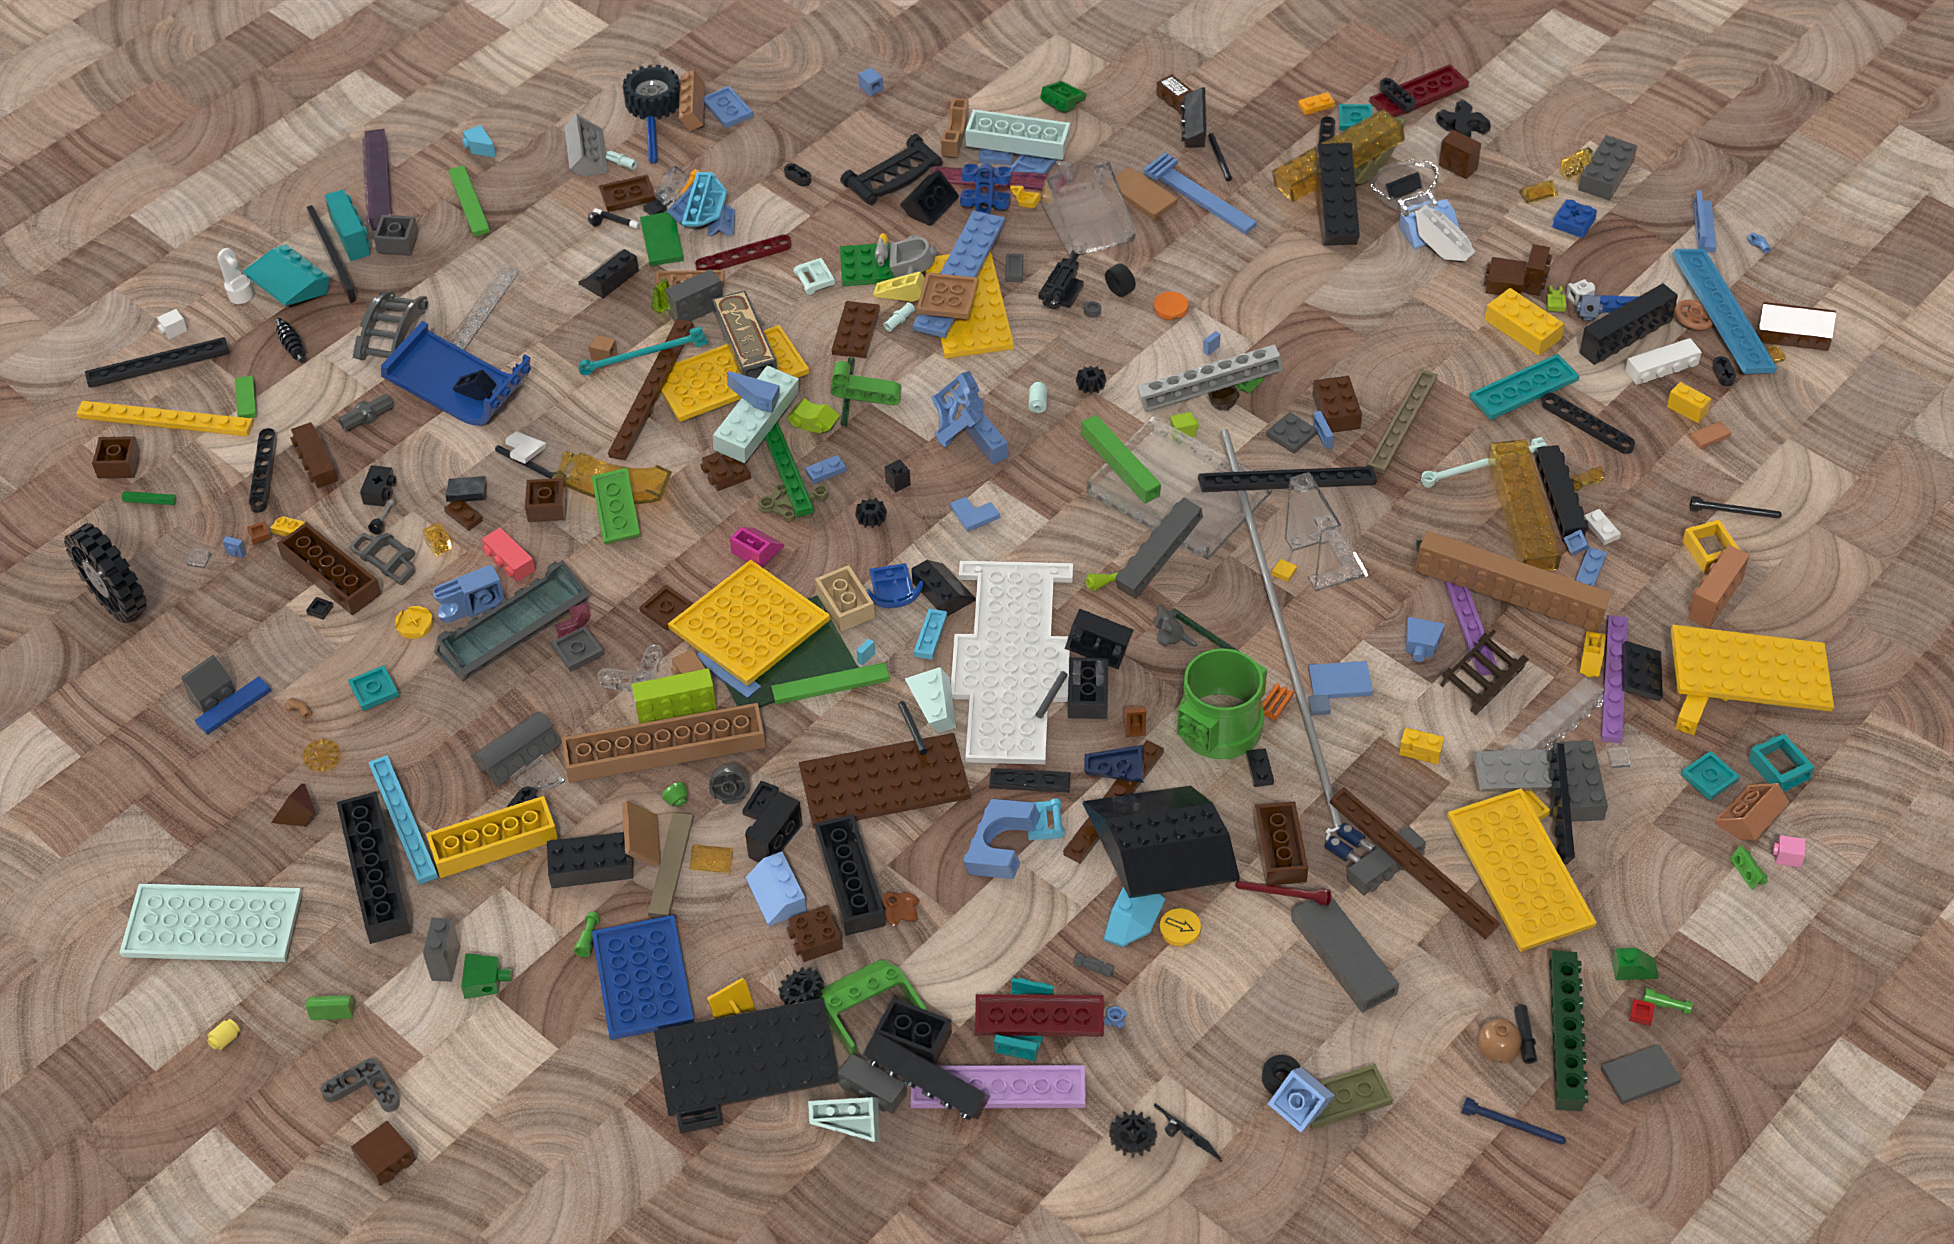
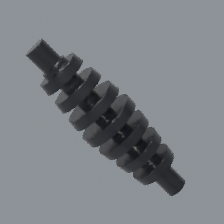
M277 318L275 321L277 324L276 331L282 346L294 359L299 360L300 363L306 360L304 357L305 349L300 336L287 321Z

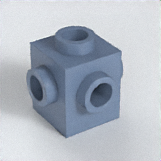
M1582 294L1581 302L1578 301L1577 312H1580L1583 320L1594 321V318H1598V314H1602L1603 304L1600 303V296ZM1588 305L1593 306L1591 311L1587 310Z

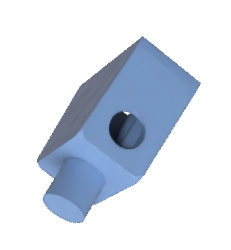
M1408 617L1406 652L1413 654L1414 661L1423 662L1425 657H1434L1443 638L1444 623Z

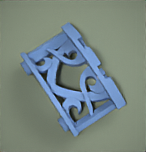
M970 371L961 373L956 379L931 397L940 417V427L935 432V435L943 447H947L952 443L955 435L968 425L969 427L974 426L982 418L981 411L984 410L983 399L978 396L977 392L980 390ZM957 384H959V386L957 387V390L955 391L953 388H954ZM951 391L954 397L952 398L946 395V397L948 398L947 402L944 398V395L947 392ZM960 403L963 406H965V408L960 412L961 417H959L957 420H954Z

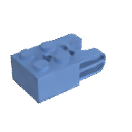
M492 564L438 585L433 590L434 599L442 604L438 609V615L444 623H451L468 615L472 618L484 613L491 607L493 609L496 608L504 599L500 579Z

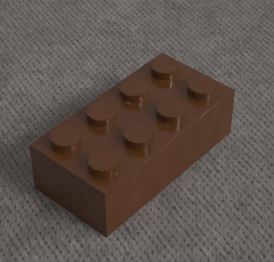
M1295 801L1255 805L1254 825L1265 884L1306 883L1308 864Z

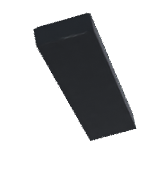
M991 768L989 788L1069 793L1071 772Z

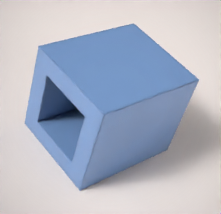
M873 68L858 74L859 87L869 96L883 90V77Z

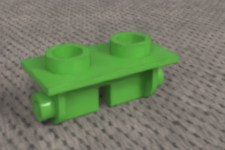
M1740 845L1730 857V860L1751 890H1754L1758 883L1765 885L1768 882L1767 874L1760 867L1756 866L1757 862L1752 857L1751 852Z

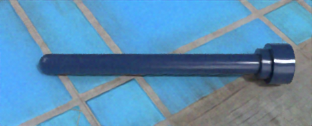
M1466 1097L1461 1114L1470 1116V1114L1475 1116L1477 1114L1561 1145L1566 1143V1138L1562 1135L1478 1106L1479 1103H1476L1475 1099Z

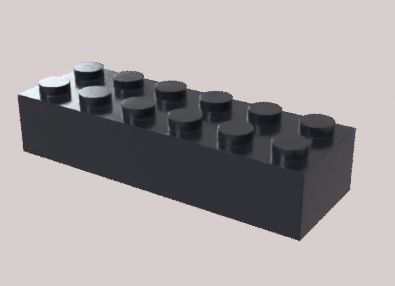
M1352 143L1317 144L1315 158L1323 246L1357 245L1360 232Z
M1662 283L1584 327L1580 354L1595 365L1606 360L1609 356L1617 354L1621 349L1631 346L1635 341L1643 339L1649 333L1657 331L1663 325L1669 324L1674 318L1678 294Z
M854 814L815 823L816 840L845 936L886 926L885 912Z

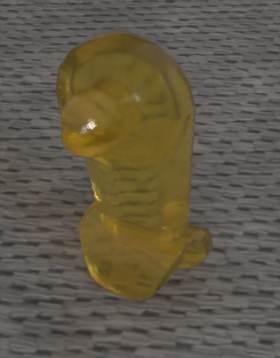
M1602 467L1591 468L1588 472L1578 476L1576 473L1573 474L1574 490L1578 491L1583 486L1601 482L1605 477Z

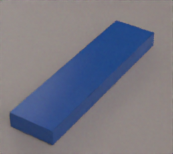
M258 676L195 719V723L208 735L271 692V688Z

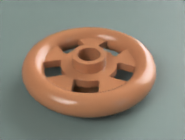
M1682 300L1677 303L1674 314L1677 320L1684 326L1694 330H1707L1714 325L1701 302Z

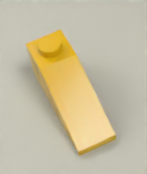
M1586 631L1579 673L1587 677H1599L1606 634Z

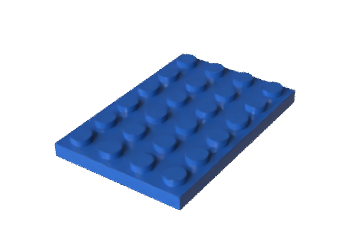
M674 915L592 931L610 1040L694 1023Z

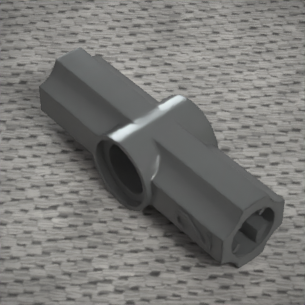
M387 394L370 402L361 401L356 404L353 411L339 417L338 421L344 431L361 423L371 424L376 420L377 415L393 408V404Z

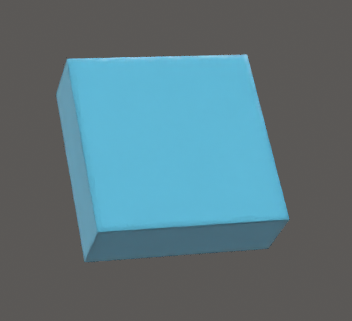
M867 639L856 650L857 662L862 666L875 655V645L871 639Z

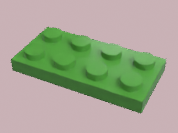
M628 468L591 476L604 544L641 537Z

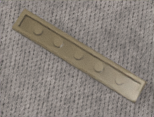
M673 812L648 910V917L660 918L670 916L694 819L693 814Z

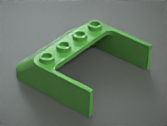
M878 960L820 990L822 995L816 996V999L824 998L828 1022L850 1056L852 1054L856 1056V1047L838 1019L840 1013L896 985L899 986L911 1005L927 1010L902 971L887 960Z

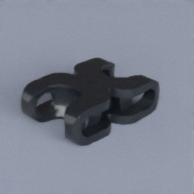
M1465 100L1456 102L1455 113L1445 109L1436 113V122L1444 130L1449 132L1455 130L1471 138V131H1476L1483 135L1491 129L1488 118L1479 112L1472 113V105Z

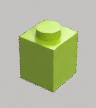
M1192 412L1170 416V430L1175 441L1196 437V429L1199 428L1197 418L1193 417Z

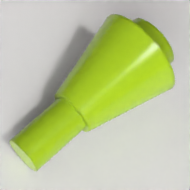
M1089 573L1085 580L1086 586L1094 592L1110 582L1116 581L1118 573L1109 575Z

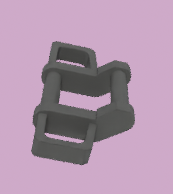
M361 533L350 545L353 553L358 555L363 561L370 562L380 569L382 574L390 577L399 585H404L415 573V569L408 562V560L415 556V551L396 541L389 533L376 537ZM363 541H370L371 543L362 552L357 549ZM391 545L398 552L385 565L375 558L374 555L382 546ZM404 563L408 570L398 578L393 573Z

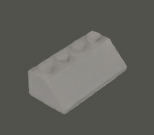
M576 114L564 126L569 168L573 173L583 177L606 174L608 172L603 130L601 127Z

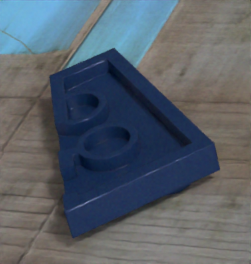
M1142 745L1085 754L1084 771L1086 775L1144 783V748Z

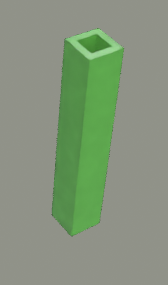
M1097 415L1081 422V435L1144 504L1160 496L1161 483Z

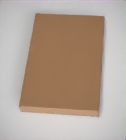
M625 801L622 803L625 853L656 868L660 865L657 815L629 801Z

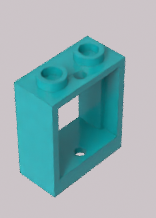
M1785 733L1780 736H1773L1763 744L1755 745L1751 749L1748 760L1768 784L1778 783L1783 792L1810 780L1815 768ZM1781 749L1797 768L1781 775L1767 760L1765 755Z

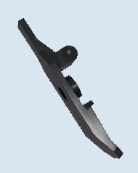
M1156 1103L1153 1105L1155 1109L1167 1118L1169 1124L1166 1126L1165 1132L1169 1137H1174L1181 1130V1133L1190 1140L1193 1138L1192 1141L1197 1147L1199 1146L1217 1158L1219 1162L1223 1161L1206 1139Z

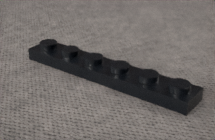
M1556 743L1549 750L1547 756L1551 767L1549 779L1552 781L1551 798L1554 800L1553 818L1556 821L1554 833L1558 842L1556 851L1564 865H1568L1575 858L1566 758L1564 744Z

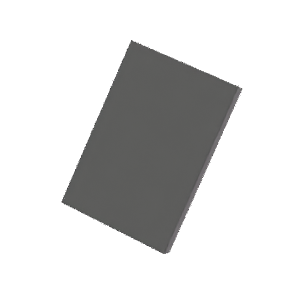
M1660 1044L1601 1066L1603 1074L1621 1104L1672 1087L1681 1082V1078Z

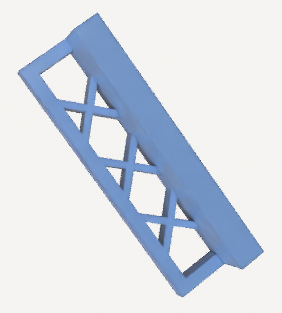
M1696 190L1693 208L1697 249H1705L1706 252L1715 253L1716 238L1712 201H1704L1702 190Z

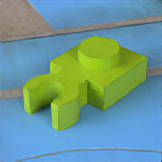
M1553 286L1549 287L1547 311L1565 312L1566 298L1565 295H1562V286H1559L1558 291L1553 290Z

